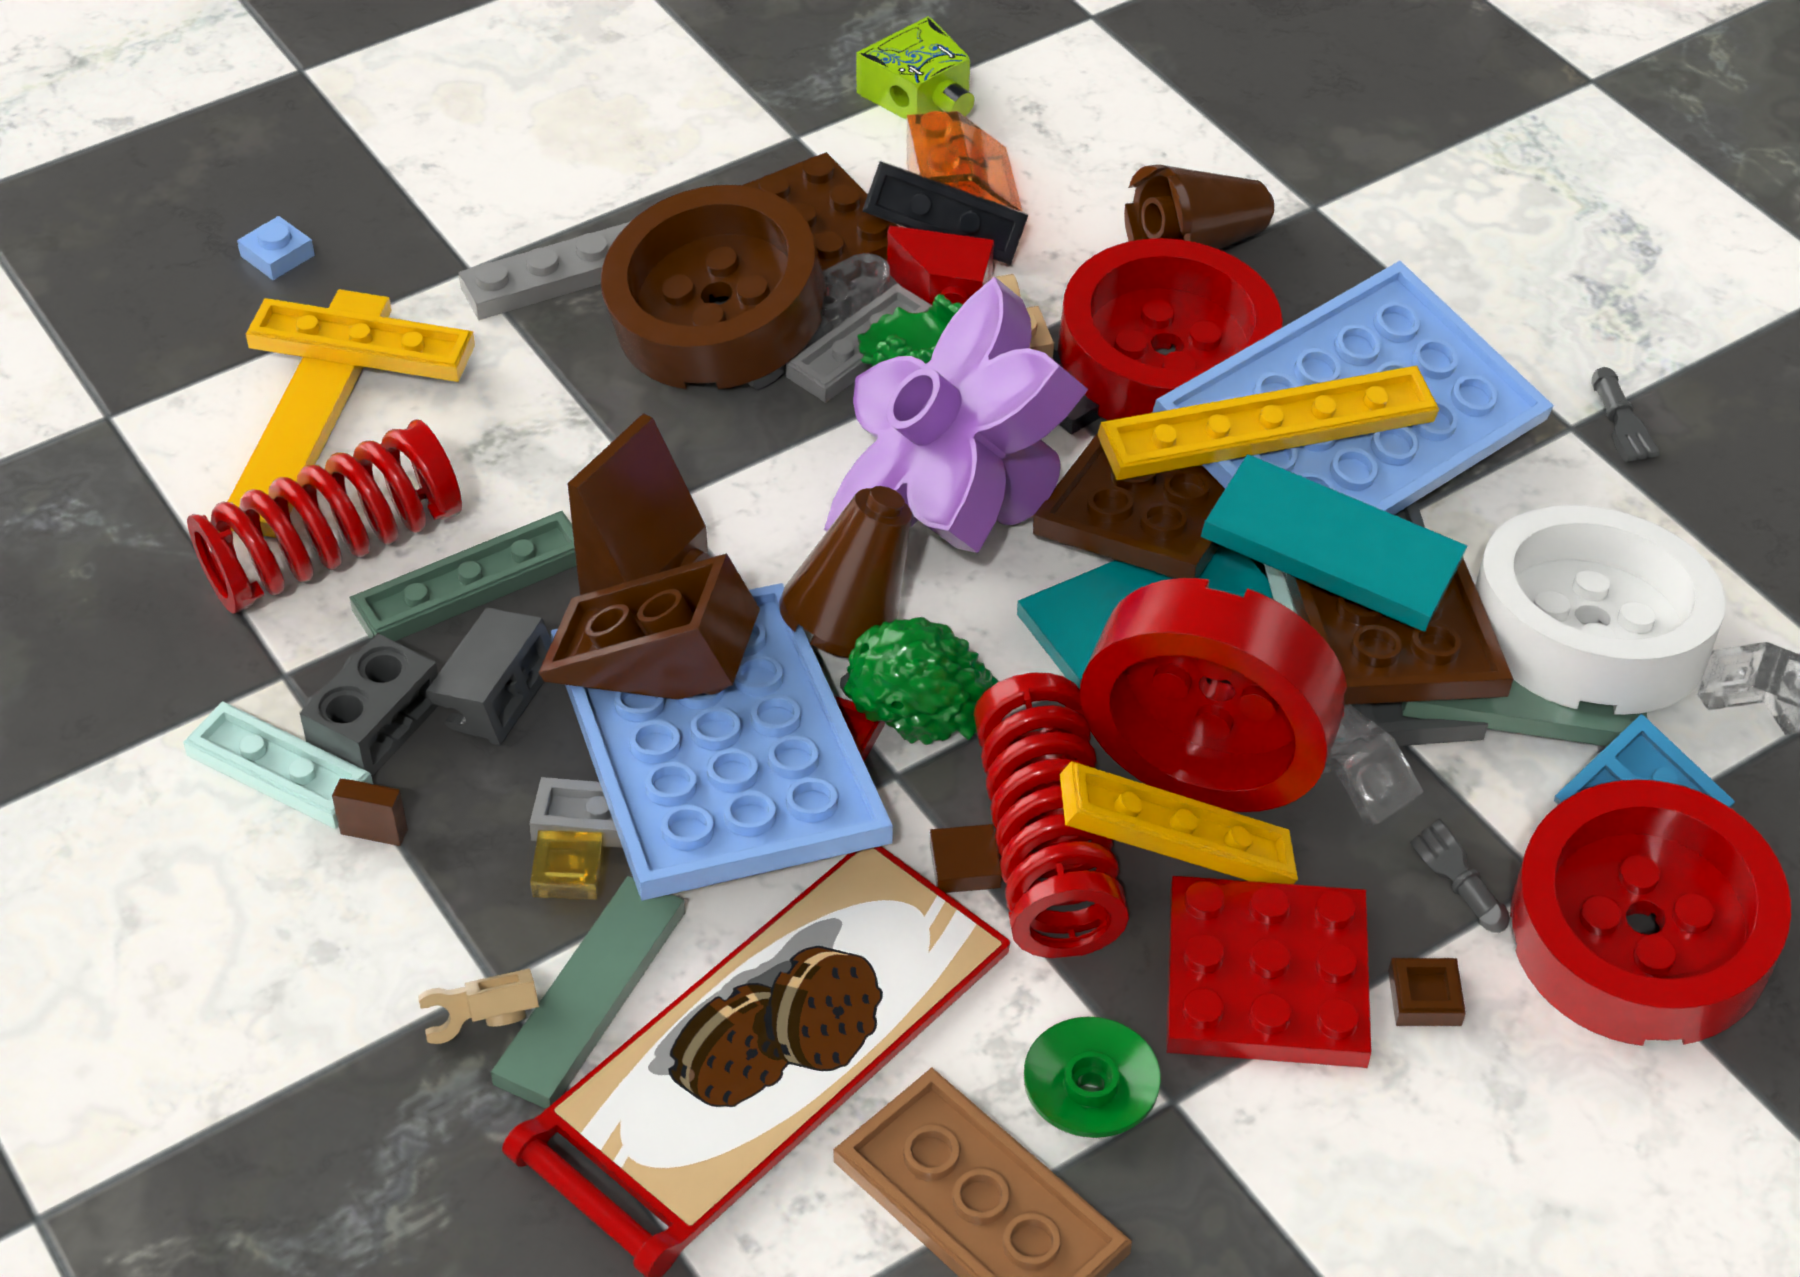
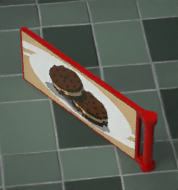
M882 846L849 853L540 1115L518 1124L506 1137L502 1145V1152L517 1166L523 1167L528 1165L634 1257L633 1266L645 1277H662L671 1268L680 1253L696 1237L1009 953L1010 941ZM558 1132L669 1228L652 1235L547 1145L548 1141Z

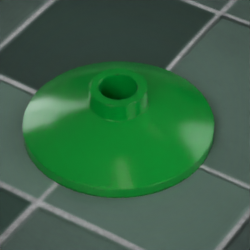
M1078 1017L1051 1026L1034 1041L1025 1059L1023 1079L1030 1103L1038 1114L1052 1126L1076 1136L1103 1138L1126 1132L1137 1126L1148 1116L1159 1095L1161 1074L1153 1050L1134 1030L1106 1018ZM1094 1085L1101 1091L1090 1092L1080 1087Z

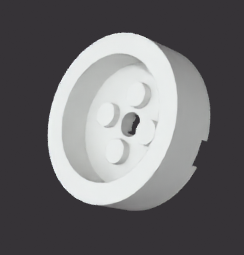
M1549 506L1530 510L1509 519L1496 529L1486 544L1475 584L1510 672L1517 683L1548 701L1573 709L1578 708L1580 701L1613 705L1614 715L1656 711L1673 705L1688 696L1702 680L1726 610V596L1717 573L1694 547L1672 532L1650 521L1624 512L1594 506Z

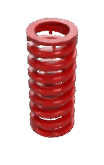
M415 419L404 430H389L383 436L381 444L376 441L361 442L355 448L353 457L347 453H335L327 460L325 469L319 465L303 467L297 475V481L288 477H279L269 486L268 494L262 490H248L241 497L239 507L231 502H220L211 511L210 521L206 515L192 514L188 516V530L196 555L209 583L224 607L230 613L235 614L251 607L256 599L264 596V592L257 580L252 583L249 582L237 559L231 528L247 547L252 563L265 589L271 595H278L285 588V581L279 565L264 539L260 515L274 531L281 552L294 577L304 583L312 579L314 574L312 562L301 538L292 525L288 502L302 517L309 539L322 564L330 570L340 567L342 554L327 520L319 509L317 490L329 502L337 527L351 553L357 557H364L369 553L371 548L370 540L356 508L346 493L345 477L357 489L364 513L377 538L385 545L395 543L399 536L398 527L389 504L374 480L372 463L384 475L395 509L404 525L410 531L418 533L426 526V515L421 503L424 499L428 504L427 509L434 520L439 518L447 520L458 515L462 511V498L457 478L442 445L428 425L422 420ZM400 451L411 460L420 487L418 490H415L411 480L401 466Z
M1031 672L1012 676L996 683L984 692L977 701L974 717L979 745L982 748L983 768L987 775L988 797L992 802L990 810L993 825L996 828L997 849L1001 856L1002 878L1006 884L1005 896L1010 911L1008 913L1013 940L1022 950L1035 956L1061 958L1087 955L1114 942L1125 931L1129 921L1123 886L1116 880L1119 874L1117 857L1111 852L1113 839L1065 825L1060 774L1071 761L1095 768L1097 764L1095 750L1089 743L1091 739L1090 726L1082 712L1080 689L1076 683L1064 676L1052 673ZM1048 700L1063 704L1065 707L1048 705L1032 708V702ZM1024 704L1026 705V709H1025V710L1019 711V712H1017V713H1015V714H1013V715H1011V716L1005 718V719L1001 722V720H1002L1008 713H1010L1012 710H1014V709H1016V708H1018V707H1020V706H1022V705H1024ZM1044 728V729L1039 730V731L1029 732V731H1033V730H1036V729ZM1094 867L1097 868L1095 871H1089ZM1039 877H1041V878H1048V879H1046V880H1044V881H1042V882L1036 880V879H1038ZM1085 901L1095 903L1087 908L1076 911L1058 912L1046 910L1051 906L1075 905ZM1094 929L1086 934L1077 937L1075 936V933H1080L1083 931ZM1034 930L1044 933L1069 934V938H1051L1043 936Z

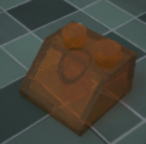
M931 111L926 114L907 115L906 165L909 171L1022 211L1007 149L1004 145L958 111Z

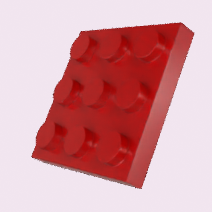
M1172 876L1170 888L1166 1053L1368 1068L1371 1057L1366 890Z

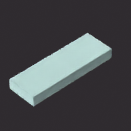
M223 701L183 742L187 756L334 829H337L339 825L332 794L339 779L373 784L370 772Z

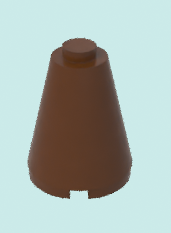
M1161 164L1148 165L1140 168L1130 181L1128 188L1136 187L1133 203L1125 204L1124 221L1128 241L1168 238L1197 242L1216 249H1222L1264 231L1274 214L1275 205L1271 193L1258 180Z
M875 486L859 490L784 587L779 600V610L783 620L794 632L799 624L813 634L810 644L833 655L849 658L851 650L855 647L856 639L873 625L881 626L885 621L892 622L894 619H897L912 521L911 509L905 503L900 493L885 486Z

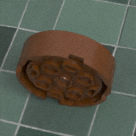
M713 185L695 188L670 196L647 208L628 223L618 234L606 254L601 272L602 295L620 346L626 357L639 371L651 379L682 389H687L688 383L716 382L718 389L731 388L757 380L782 367L793 359L814 336L822 321L820 311L824 296H827L826 284L813 233L804 216L796 207L778 195L766 190L742 185ZM710 294L715 298L720 296L730 297L729 300L721 305L709 303Z

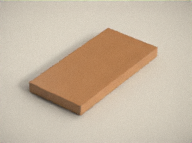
M932 1067L833 1149L834 1163L959 1277H1106L1131 1253L1132 1241Z

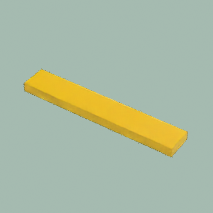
M338 289L329 306L331 309L387 318L392 311L389 297ZM303 357L227 502H231L239 507L240 499L246 491L257 489L268 494L269 486L275 479L288 477L297 481V475L303 467L315 465L364 367ZM288 502L289 513L291 514L294 507ZM260 515L263 536L276 538L272 528Z
M1411 366L1104 421L1100 423L1097 436L1116 479L1122 480L1246 457L1247 454L1257 455L1434 422L1439 412V407L1418 367Z

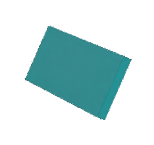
M1249 454L1246 455L1205 520L1201 537L1424 632L1431 622L1467 549V545Z
M1221 545L1199 576L1201 579H1209V589L1244 597L1248 588L1273 599L1267 577L1249 557ZM1114 560L1018 600L1017 616L1064 676L1076 683L1080 689V683L1086 666L1112 611L1118 603L1127 595L1143 586L1173 578Z

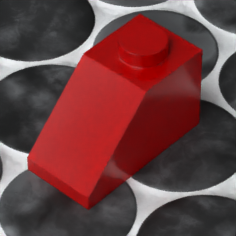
M889 226L887 273L900 286L931 305L938 294H943L952 303L959 302L964 305L974 293L993 277L994 240Z

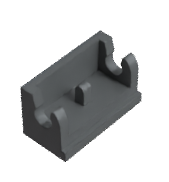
M486 607L426 690L431 703L446 709H456L464 715L462 716L458 713L450 714L445 721L447 727L463 734L486 738L491 744L501 745L544 682L538 672L552 642L543 618Z

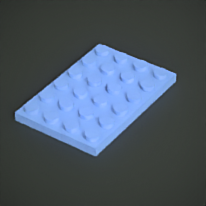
M1398 261L1156 399L1152 413L1417 366L1439 407V412L1434 422L1252 455L1395 515L1547 420L1554 405L1401 261ZM1245 457L1203 464V466L1226 489Z
M783 583L749 590L760 611L734 683L721 692L711 695L702 693L678 700L565 685L641 901L892 844L893 825L804 629L798 624L794 632L781 616L779 600L784 590ZM558 629L551 630L552 641Z

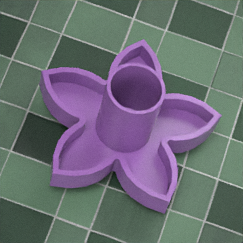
M995 276L974 293L952 317L941 334L932 358L928 363H924L922 360L912 356H898L880 362L855 377L853 404L856 419L862 428L877 440L856 460L844 477L832 501L824 527L826 532L859 490L875 486H885L900 493L905 503L911 509V527L919 520L955 548L979 553L996 521L1003 525H1014L1023 522L1033 516L1044 501L1048 500L1053 493L1060 475V459L1056 451L1041 439L1047 436L1069 415L1088 389L1045 352L1029 348L1032 337L1031 318L1025 304L1018 295Z

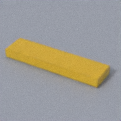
M264 298L246 332L248 348L454 382H459L475 347L474 332L469 330Z
M1073 761L1060 774L1065 825L1247 881L1294 884L1298 880L1289 829Z

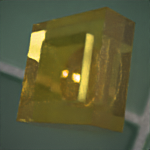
M538 830L530 880L532 897L597 900L604 850L602 832Z

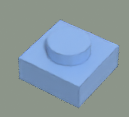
M280 216L237 240L240 256L272 280L277 279L315 256L312 239Z

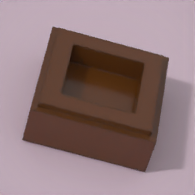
M340 778L332 794L340 834L401 846L408 827L400 790Z
M993 824L930 829V849L937 888L945 893L1001 888L1002 874Z
M1391 958L1388 974L1396 1026L1463 1025L1466 1011L1457 958Z

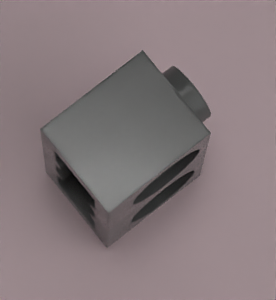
M377 633L360 651H356L349 656L342 670L322 690L313 693L307 700L303 710L299 713L306 742L370 772L373 777L438 707V705L430 702L426 692L438 675L436 662Z

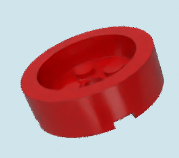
M1153 238L1129 241L1095 254L1085 261L1072 275L1064 293L1057 352L1059 353L1063 368L1088 389L1084 395L1099 405L1098 415L1110 421L1152 413L1156 399L1281 329L1283 322L1282 312L1278 299L1268 283L1249 265L1222 250L1201 243L1179 239ZM1172 344L1176 346L1175 351L1167 355L1155 351L1162 348L1170 349Z
M1177 578L1143 586L1127 595L1114 608L1083 673L1080 683V703L1084 718L1088 722L1090 731L1097 742L1117 764L1141 782L1232 812H1257L1275 809L1298 800L1308 793L1320 779L1345 714L1344 695L1347 683L1342 666L1325 639L1291 609L1248 588L1244 597L1228 592L1209 589V579ZM1207 678L1212 679L1210 683L1206 681ZM1228 680L1231 684L1222 683L1219 681Z
M1633 779L1613 781L1587 788L1570 796L1546 815L1537 826L1526 848L1512 896L1510 917H1512L1517 943L1515 952L1523 970L1537 991L1564 1016L1593 1033L1627 1044L1643 1046L1645 1040L1668 1041L1682 1039L1683 1045L1699 1042L1727 1030L1743 1018L1758 1001L1779 959L1789 933L1791 897L1785 873L1772 848L1762 835L1736 811L1717 799L1685 786L1655 780ZM1654 913L1656 915L1655 921L1659 925L1660 931L1650 935L1641 934L1628 924L1626 915L1644 914L1650 916Z

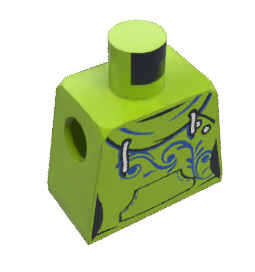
M929 16L856 52V93L913 124H921L944 111L954 119L960 120L966 117L973 108L974 96L969 92V57Z

